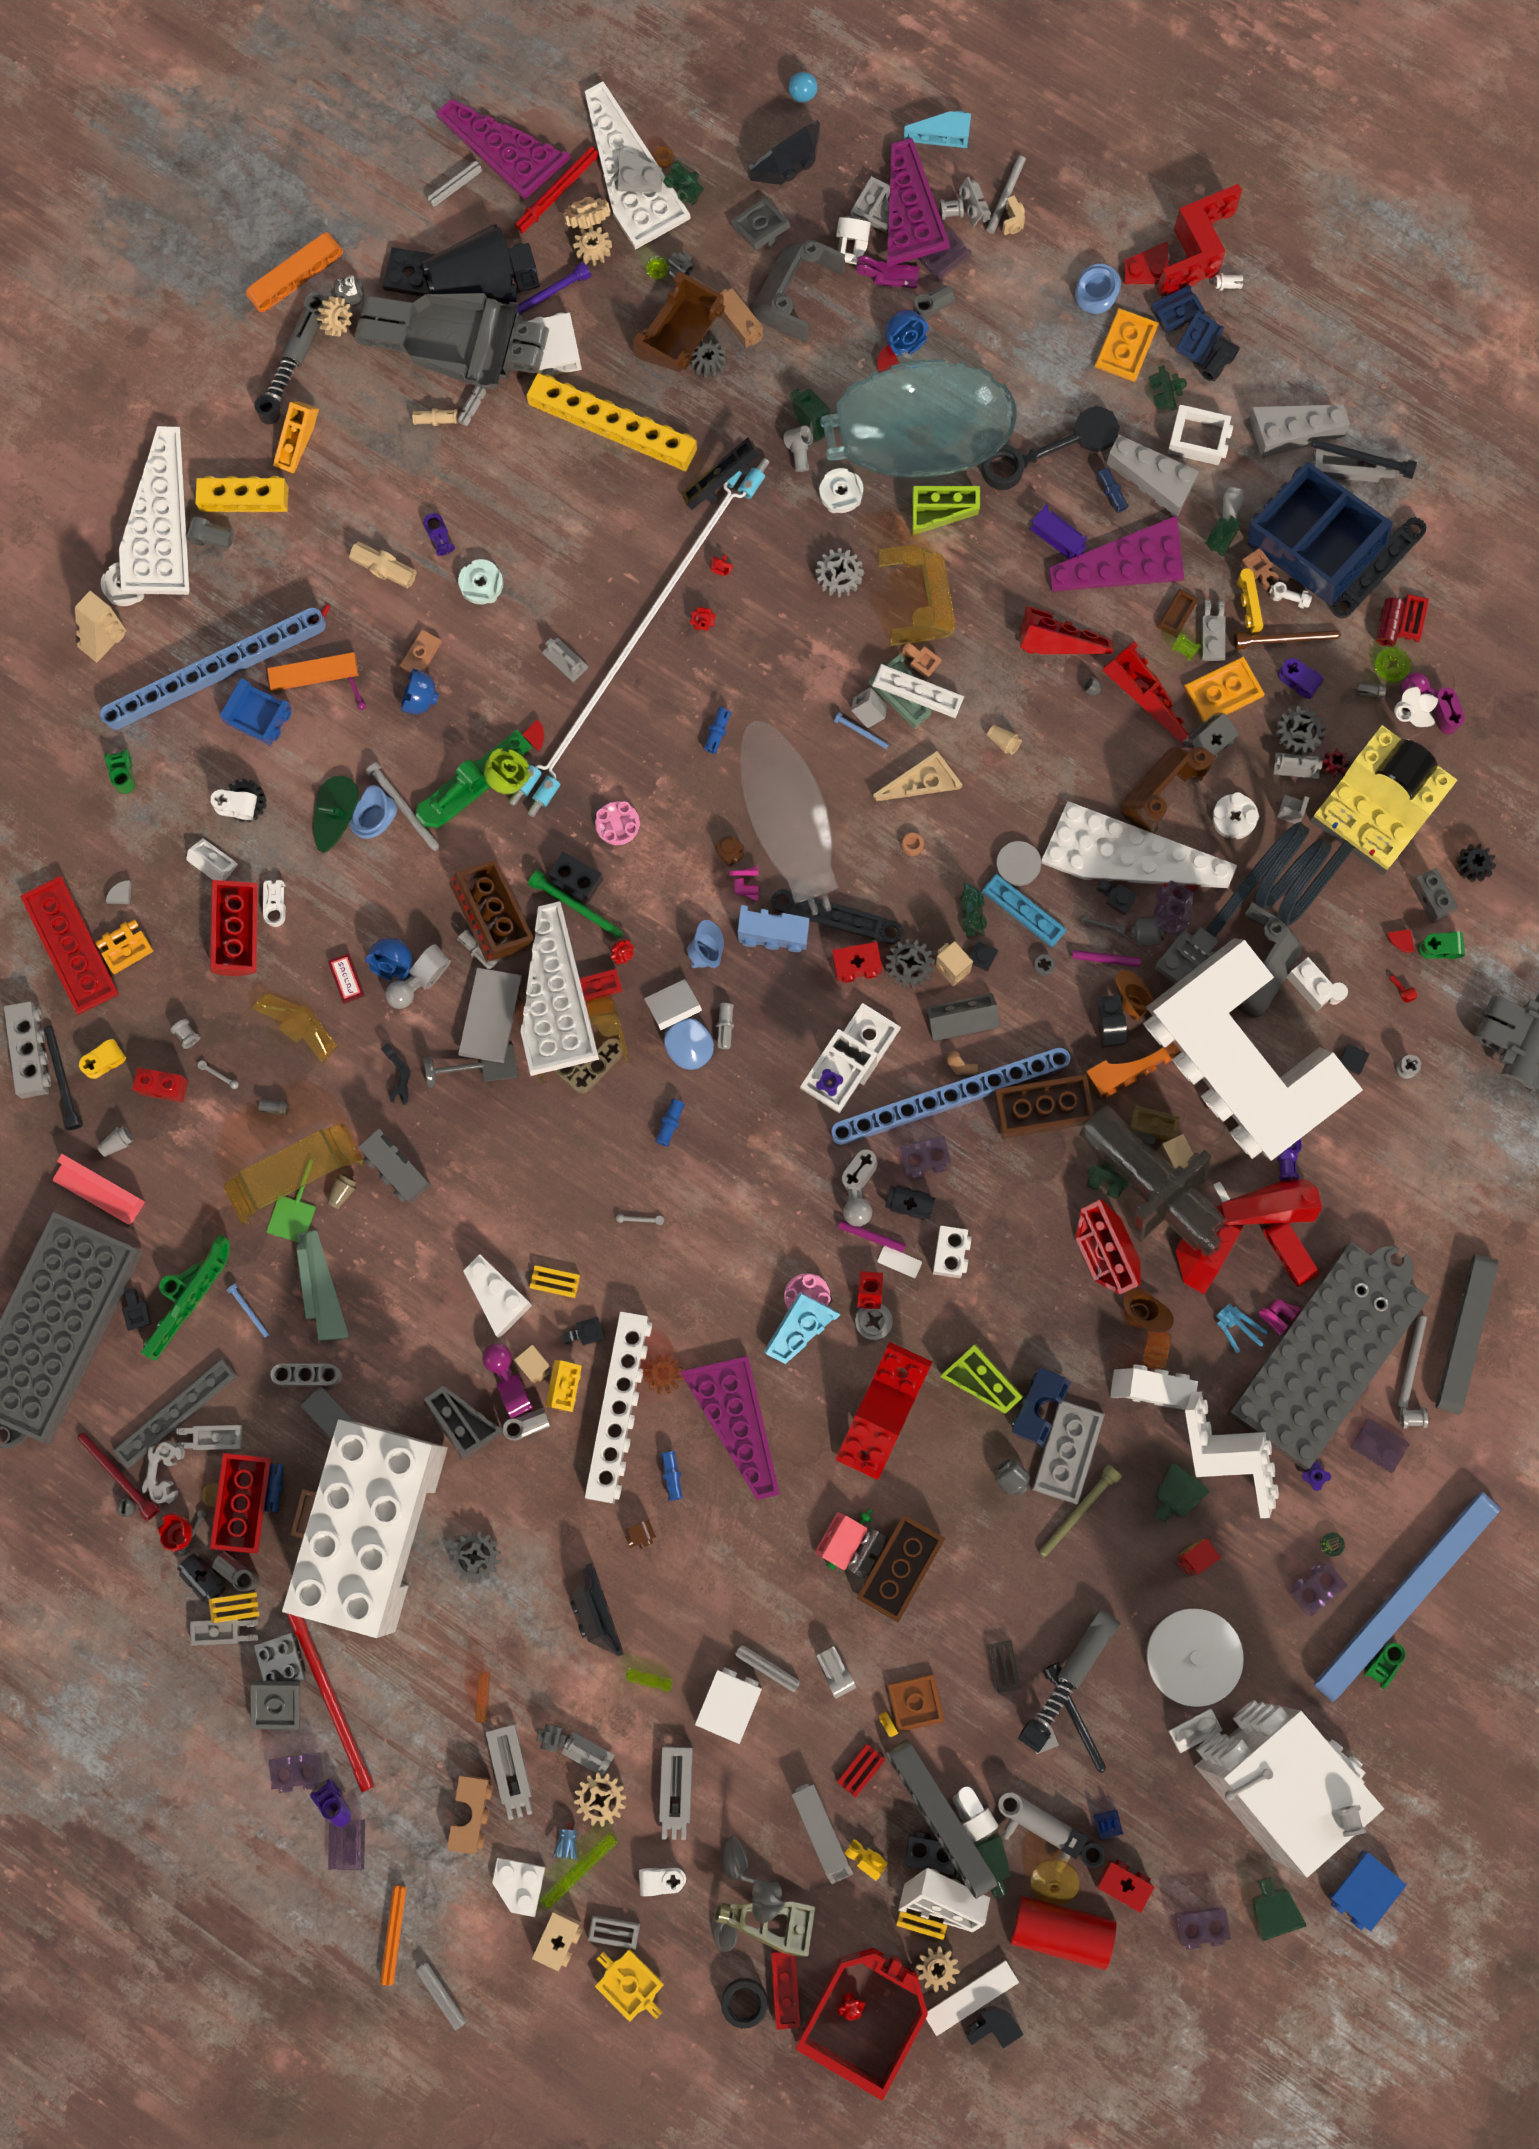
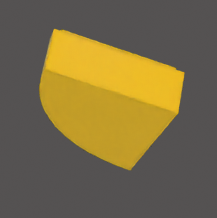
M884 1711L879 1714V1719L888 1736L893 1737L898 1734L887 1712Z

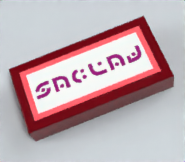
M349 953L328 961L344 1004L365 996Z

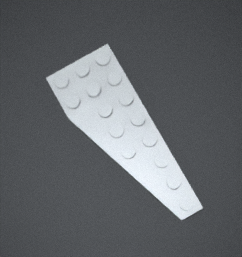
M602 81L586 90L585 97L613 216L636 250L691 219L690 213L663 172L661 192L618 191L620 149H624L658 166V164L605 83Z
M157 426L131 514L119 547L121 594L189 595L180 427Z
M1069 801L1064 808L1042 858V864L1083 880H1122L1132 883L1149 884L1173 883L1183 886L1190 884L1200 885V887L1228 888L1237 868V865Z
M561 902L539 906L537 912L536 933L526 990L527 997L523 1011V1025H521V1036L531 1076L599 1060Z

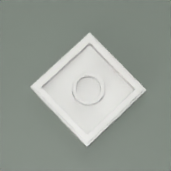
M685 979L644 998L660 1030L702 1011L700 1004Z

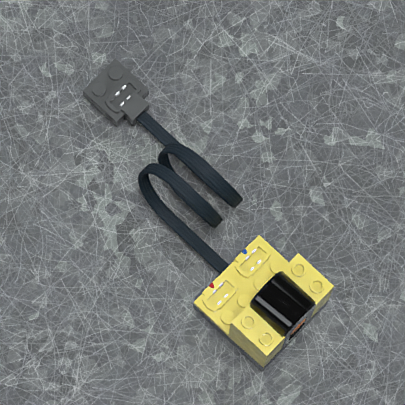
M1382 725L1310 821L1342 845L1303 895L1300 897L1307 884L1330 854L1332 845L1324 839L1314 842L1295 860L1275 884L1279 875L1303 844L1309 833L1308 827L1301 822H1297L1265 853L1206 930L1200 927L1194 936L1183 930L1154 969L1173 984H1176L1214 954L1212 950L1219 941L1215 937L1262 877L1263 879L1255 896L1256 903L1264 909H1268L1289 888L1280 905L1278 919L1286 925H1291L1307 910L1351 852L1384 875L1453 787L1457 779L1439 767L1436 758L1424 746L1410 739H1401Z

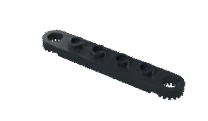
M1417 517L1408 519L1388 540V544L1331 605L1332 613L1336 617H1349L1421 540L1427 528L1424 520ZM1417 525L1420 528V533H1411L1409 526ZM1337 603H1347L1349 606L1348 611L1342 612V610L1338 609Z
M787 889L775 891L771 898L772 907L779 913L809 918L810 922L886 944H896L902 938V926L898 922L885 919L884 917L788 891ZM782 895L789 899V903L784 907H781L776 902V899ZM888 927H894L897 929L898 934L896 937L889 938L885 935V930Z

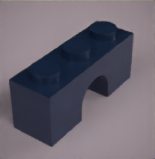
M1040 1367L1038 1373L1036 1372L1032 1377V1387L1029 1393L1022 1400L1020 1414L1013 1420L1012 1433L1019 1438L1043 1447L1052 1425L1040 1418V1408L1048 1401L1062 1404L1071 1382L1061 1375Z

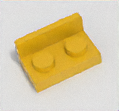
M554 1360L546 1407L573 1412L580 1380L581 1365Z

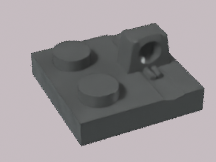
M766 198L730 221L732 228L755 251L766 243L769 247L776 243L775 237L790 228L789 221Z
M252 1681L251 1729L299 1730L300 1681Z

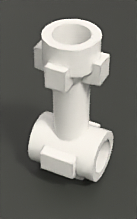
M1282 582L1272 585L1269 591L1272 600L1279 601L1285 598L1298 602V607L1308 608L1312 599V595L1308 594V591L1303 590L1302 594L1287 590L1286 585Z

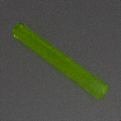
M608 1833L541 1898V1903L547 1909H550L617 1844V1839L611 1833Z

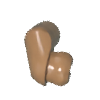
M952 1051L948 1054L947 1063L955 1074H978V1064H966L957 1051Z

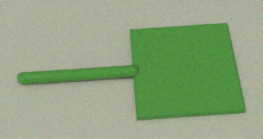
M312 1159L308 1162L296 1199L293 1200L279 1195L266 1231L267 1233L299 1243L298 1233L308 1231L316 1207L302 1203L300 1199L313 1164Z

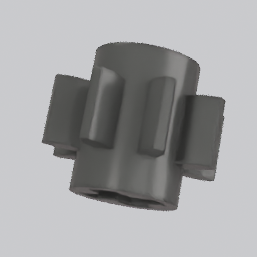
M683 251V253L674 252L667 262L668 269L670 270L669 274L675 277L678 271L689 276L694 268L693 261L691 260L692 256L686 251Z
M546 1724L544 1730L539 1729L536 1741L541 1742V1749L558 1752L559 1746H565L567 1735L562 1734V1727Z

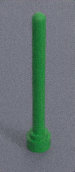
M536 870L530 877L527 885L533 889L545 890L617 938L623 936L621 929L547 882L548 879L545 878V874L539 870Z

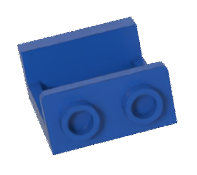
M241 678L222 710L220 718L225 724L271 746L273 741L279 738L281 734L280 728L284 721L287 722L291 717L292 707L288 701H281L252 687L248 681Z
M1363 1850L1357 1857L1359 1859L1357 1864L1336 1891L1330 1893L1328 1897L1333 1900L1330 1905L1341 1914L1347 1912L1352 1917L1350 1922L1362 1931L1366 1928L1372 1931L1407 1885L1370 1853Z

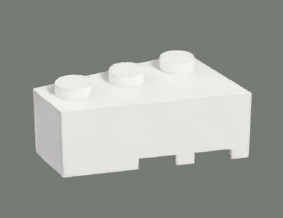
M480 1254L464 1270L495 1335L500 1339L532 1305Z
M1133 1365V1368L1114 1369L1110 1397H1124L1135 1402L1144 1401L1154 1403V1405L1185 1410L1192 1392H1197L1198 1381L1189 1380L1190 1376L1186 1374L1176 1373L1175 1376L1168 1375L1169 1371L1155 1369L1154 1372L1147 1371L1146 1366Z
M926 1868L904 1884L899 1911L906 1912L907 1908L922 1912L921 1917L928 1919L929 1915L944 1919L943 1924L974 1932L985 1925L990 1897L982 1895L975 1899L969 1889L962 1885L960 1881L949 1879L935 1869Z

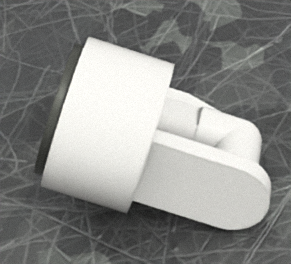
M844 215L839 217L836 237L840 238L838 251L845 254V263L857 265V257L863 256L866 251L871 225L868 219ZM847 240L855 241L853 254L845 252Z
M970 1787L961 1788L954 1795L953 1803L962 1819L960 1823L974 1845L998 1830L999 1826L989 1808H983L975 1792Z

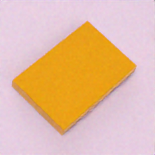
M1118 308L1095 363V368L1135 382L1159 322Z
M1244 656L1184 685V690L1203 723L1214 713L1230 714L1265 695Z

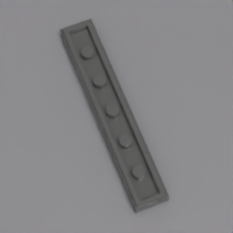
M221 1358L113 1450L114 1454L127 1469H130L148 1453L150 1446H157L238 1376L226 1361Z

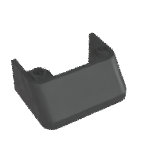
M814 240L790 244L782 249L752 306V313L759 322L805 343L809 340V323L790 315L793 310V301L789 296L785 295L802 261L818 263L842 275L845 272V254Z
M1252 902L1244 916L1263 926L1266 938L1275 943L1263 963L1274 978L1236 1007L1246 1015L1256 1018L1264 1014L1301 955L1302 944L1285 923Z

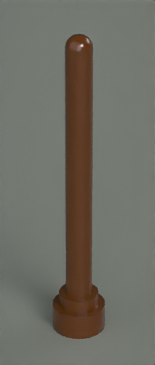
M1339 630L1266 635H1250L1244 631L1235 632L1234 648L1235 650H1242L1250 647V644L1339 639L1341 632Z

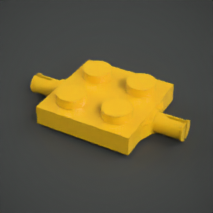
M631 1949L614 1962L603 1951L596 1960L607 1970L604 1977L595 1987L629 2022L645 2009L657 2019L663 2011L653 2002L655 1994L664 1986V1983Z

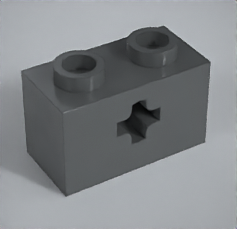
M1214 713L1182 742L1186 747H1203L1217 758V753L1223 748L1230 747L1235 742L1234 738L1239 733L1225 713Z
M1437 867L1416 877L1410 884L1432 924L1453 914L1458 908Z

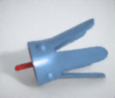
M571 1822L568 1823V1829L559 1828V1840L552 1857H555L557 1853V1857L562 1856L563 1859H566L570 1847V1857L577 1860L576 1838L578 1831L570 1830Z

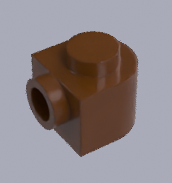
M725 836L717 843L718 857L729 867L733 863L737 864L745 855L743 853L744 846L732 836Z
M649 1519L628 1528L629 1534L624 1535L630 1548L639 1545L640 1549L653 1544L652 1539L656 1537Z

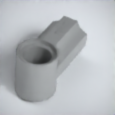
M540 1408L506 1421L503 1425V1433L510 1441H519L523 1437L551 1426L544 1408ZM511 1424H518L521 1430L517 1436H510L507 1430Z
M835 1647L816 1655L835 1699L857 1688L848 1669H845Z

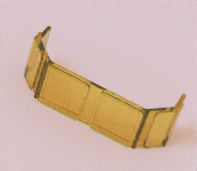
M343 1123L315 1132L245 1168L224 1184L223 1188L240 1222L248 1225L250 1224L249 1218L266 1205L337 1168L354 1163L363 1165L364 1160L349 1130Z

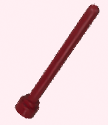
M85 1433L78 1435L79 1442L139 1506L138 1510L141 1517L146 1522L151 1520L161 1508L154 1501L146 1500Z

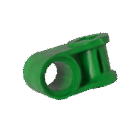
M125 748L122 752L105 753V762L112 785L121 794L131 793L135 788V780L129 750ZM122 778H127L124 783L118 784Z
M1463 933L1429 934L1420 942L1418 946L1419 954L1425 959L1462 958L1465 956Z
M1386 1642L1369 1662L1363 1675L1365 1677L1370 1676L1380 1684L1382 1689H1385L1391 1683L1396 1671L1405 1660L1406 1651L1404 1647L1395 1642ZM1391 1647H1396L1398 1650V1656L1394 1660H1390L1387 1655Z

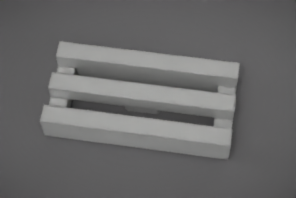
M592 1915L588 1941L636 1949L640 1923ZM596 1922L633 1928L634 1932L596 1926ZM594 1931L632 1938V1942L594 1936Z

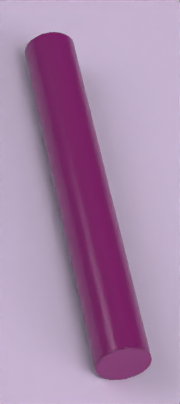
M1073 950L1072 959L1134 967H1140L1141 958Z
M841 1220L838 1226L839 1229L896 1251L904 1252L906 1244L862 1227L852 1226L844 1220Z

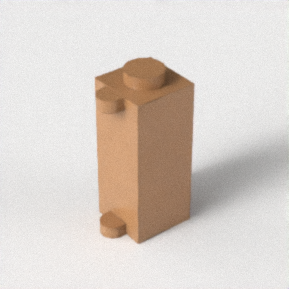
M733 288L728 291L726 289L723 290L720 294L724 296L723 305L725 310L721 318L745 348L750 345H756L763 337V326Z

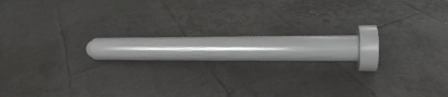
M375 762L366 769L368 776H373L428 846L434 851L438 850L439 844L417 819L414 812L380 771L382 768L380 764Z

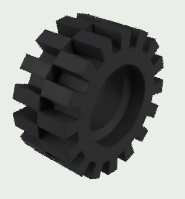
M242 779V782L235 780V785L230 783L228 785L230 789L227 791L248 792L257 796L253 818L257 820L258 814L262 816L264 813L262 809H266L265 802L267 800L260 786L257 783L255 784L254 781L249 780L248 782L246 779ZM233 817L235 820L238 819L240 822L244 823L243 819Z

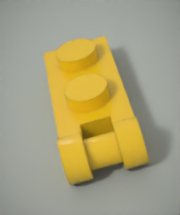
M1246 568L1241 571L1237 585L1243 589L1241 603L1243 607H1246L1247 615H1245L1246 627L1250 628L1251 635L1260 634L1263 628V621L1254 573L1251 569Z

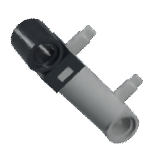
M1005 1791L999 1795L997 1807L1004 1816L1010 1818L1002 1834L1004 1839L1008 1840L1018 1824L1062 1851L1055 1866V1870L1058 1872L1063 1870L1070 1857L1077 1860L1079 1856L1081 1861L1090 1868H1097L1104 1862L1105 1851L1097 1842L1087 1841V1836L1035 1806L1015 1792ZM1009 1797L1014 1798L1016 1801V1806L1011 1811H1007L1003 1807L1004 1800ZM1090 1848H1096L1098 1851V1856L1093 1861H1089L1086 1858V1851Z

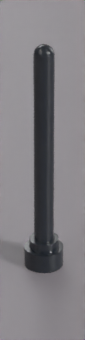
M1314 439L1311 442L1313 448L1399 471V474L1408 479L1413 478L1417 462L1412 460L1398 462Z
M46 1026L44 1032L66 1112L64 1115L65 1119L63 1120L64 1127L67 1131L83 1127L82 1117L78 1115V1112H75L53 1027Z
M1057 1662L1044 1668L1042 1672L1045 1678L1049 1679L1050 1683L1053 1682L1054 1685L1059 1684L1057 1676L1062 1667ZM1069 1694L1068 1700H1065L1064 1705L1097 1771L1103 1773L1106 1770V1766Z

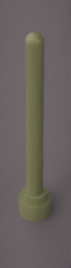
M1109 1464L1102 1470V1479L1039 1550L1040 1556L1046 1557L1109 1484L1112 1486L1113 1483H1117L1122 1478V1475Z

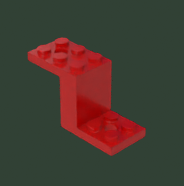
M1239 184L1179 208L1174 232L1188 258L1162 269L1157 288L1160 297L1167 294L1171 295L1189 285L1192 287L1200 280L1205 278L1211 279L1219 273L1226 251L1212 224L1222 218L1228 219L1236 213L1242 193Z
M889 1342L844 1439L836 1461L876 1480L879 1479L933 1361ZM899 1367L904 1368L907 1372L900 1371ZM861 1450L868 1452L869 1455L864 1454L863 1452H861Z

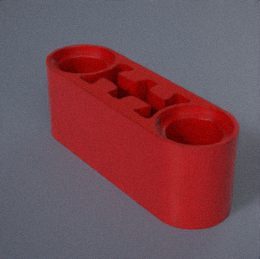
M1273 1223L1263 1229L1266 1239L1297 1287H1301L1319 1276L1318 1269L1289 1223Z

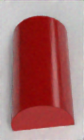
M223 880L211 881L210 972L225 976H245L254 974L257 971L258 883Z
M223 1453L210 1549L258 1554L271 1458Z
M1021 1895L1010 1945L1107 1970L1114 1948L1117 1922L1116 1920Z

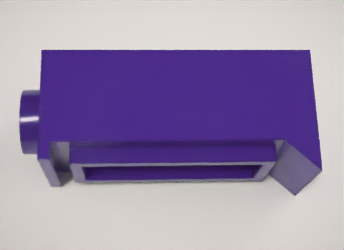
M1048 504L1043 507L1031 522L1033 525L1030 530L1068 559L1075 556L1079 557L1087 548L1085 545L1087 536L1085 535L1083 538L1082 534L1052 511L1049 512Z

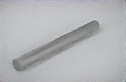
M1023 156L1017 157L986 229L990 234L995 233L1006 207V200L1010 197L1026 161Z
M1418 1316L1398 1402V1407L1407 1409L1427 1322V1317Z

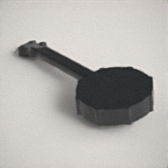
M1094 406L1080 412L1073 434L1035 451L1031 449L1027 455H1022L1024 469L1027 468L1029 463H1036L1038 458L1075 442H1078L1081 448L1096 453L1113 446L1120 428L1113 411Z

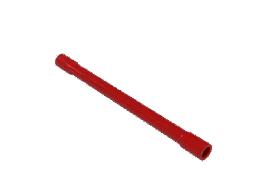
M287 1614L350 1761L361 1793L375 1787L367 1767L362 1761L309 1635L307 1624L304 1618Z

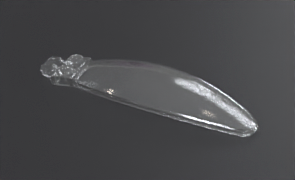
M753 721L745 729L741 745L742 787L751 823L767 855L788 881L794 903L808 900L814 916L818 914V908L813 897L821 895L823 906L826 911L831 910V905L826 893L837 890L838 886L830 867V827L821 792L808 766L792 744L772 725L763 721Z

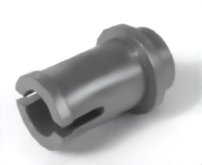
M1358 682L1357 696L1376 697L1377 700L1385 697L1386 685H1382V682L1378 684Z
M261 1098L259 1102V1113L275 1114L280 1118L287 1116L289 1113L290 1104L285 1100L274 1101Z

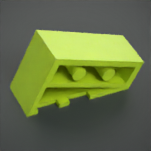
M913 486L912 536L978 515L980 510V486Z
M976 1344L940 1376L1003 1413L1008 1412L1024 1397Z

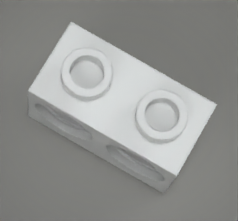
M940 1226L933 1274L961 1278L962 1273L967 1272L968 1259H964L965 1250H970L972 1238L967 1236L968 1230ZM950 1236H958L961 1244L957 1247L951 1246L948 1243ZM948 1258L955 1259L957 1268L953 1270L946 1268L945 1260Z

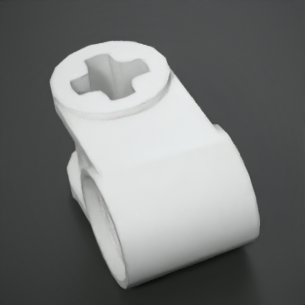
M217 790L211 795V804L216 813L221 816L252 820L257 796L248 792Z
M646 1868L639 1870L640 1896L677 1893L686 1883V1875L680 1868ZM672 1875H675L676 1879H680L676 1886H673V1882H669Z

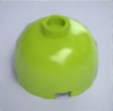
M497 749L492 752L484 766V777L487 784L496 792L513 794L521 790L528 781L530 773L527 768L529 765L523 756L514 750L509 749L506 752L502 751V749Z

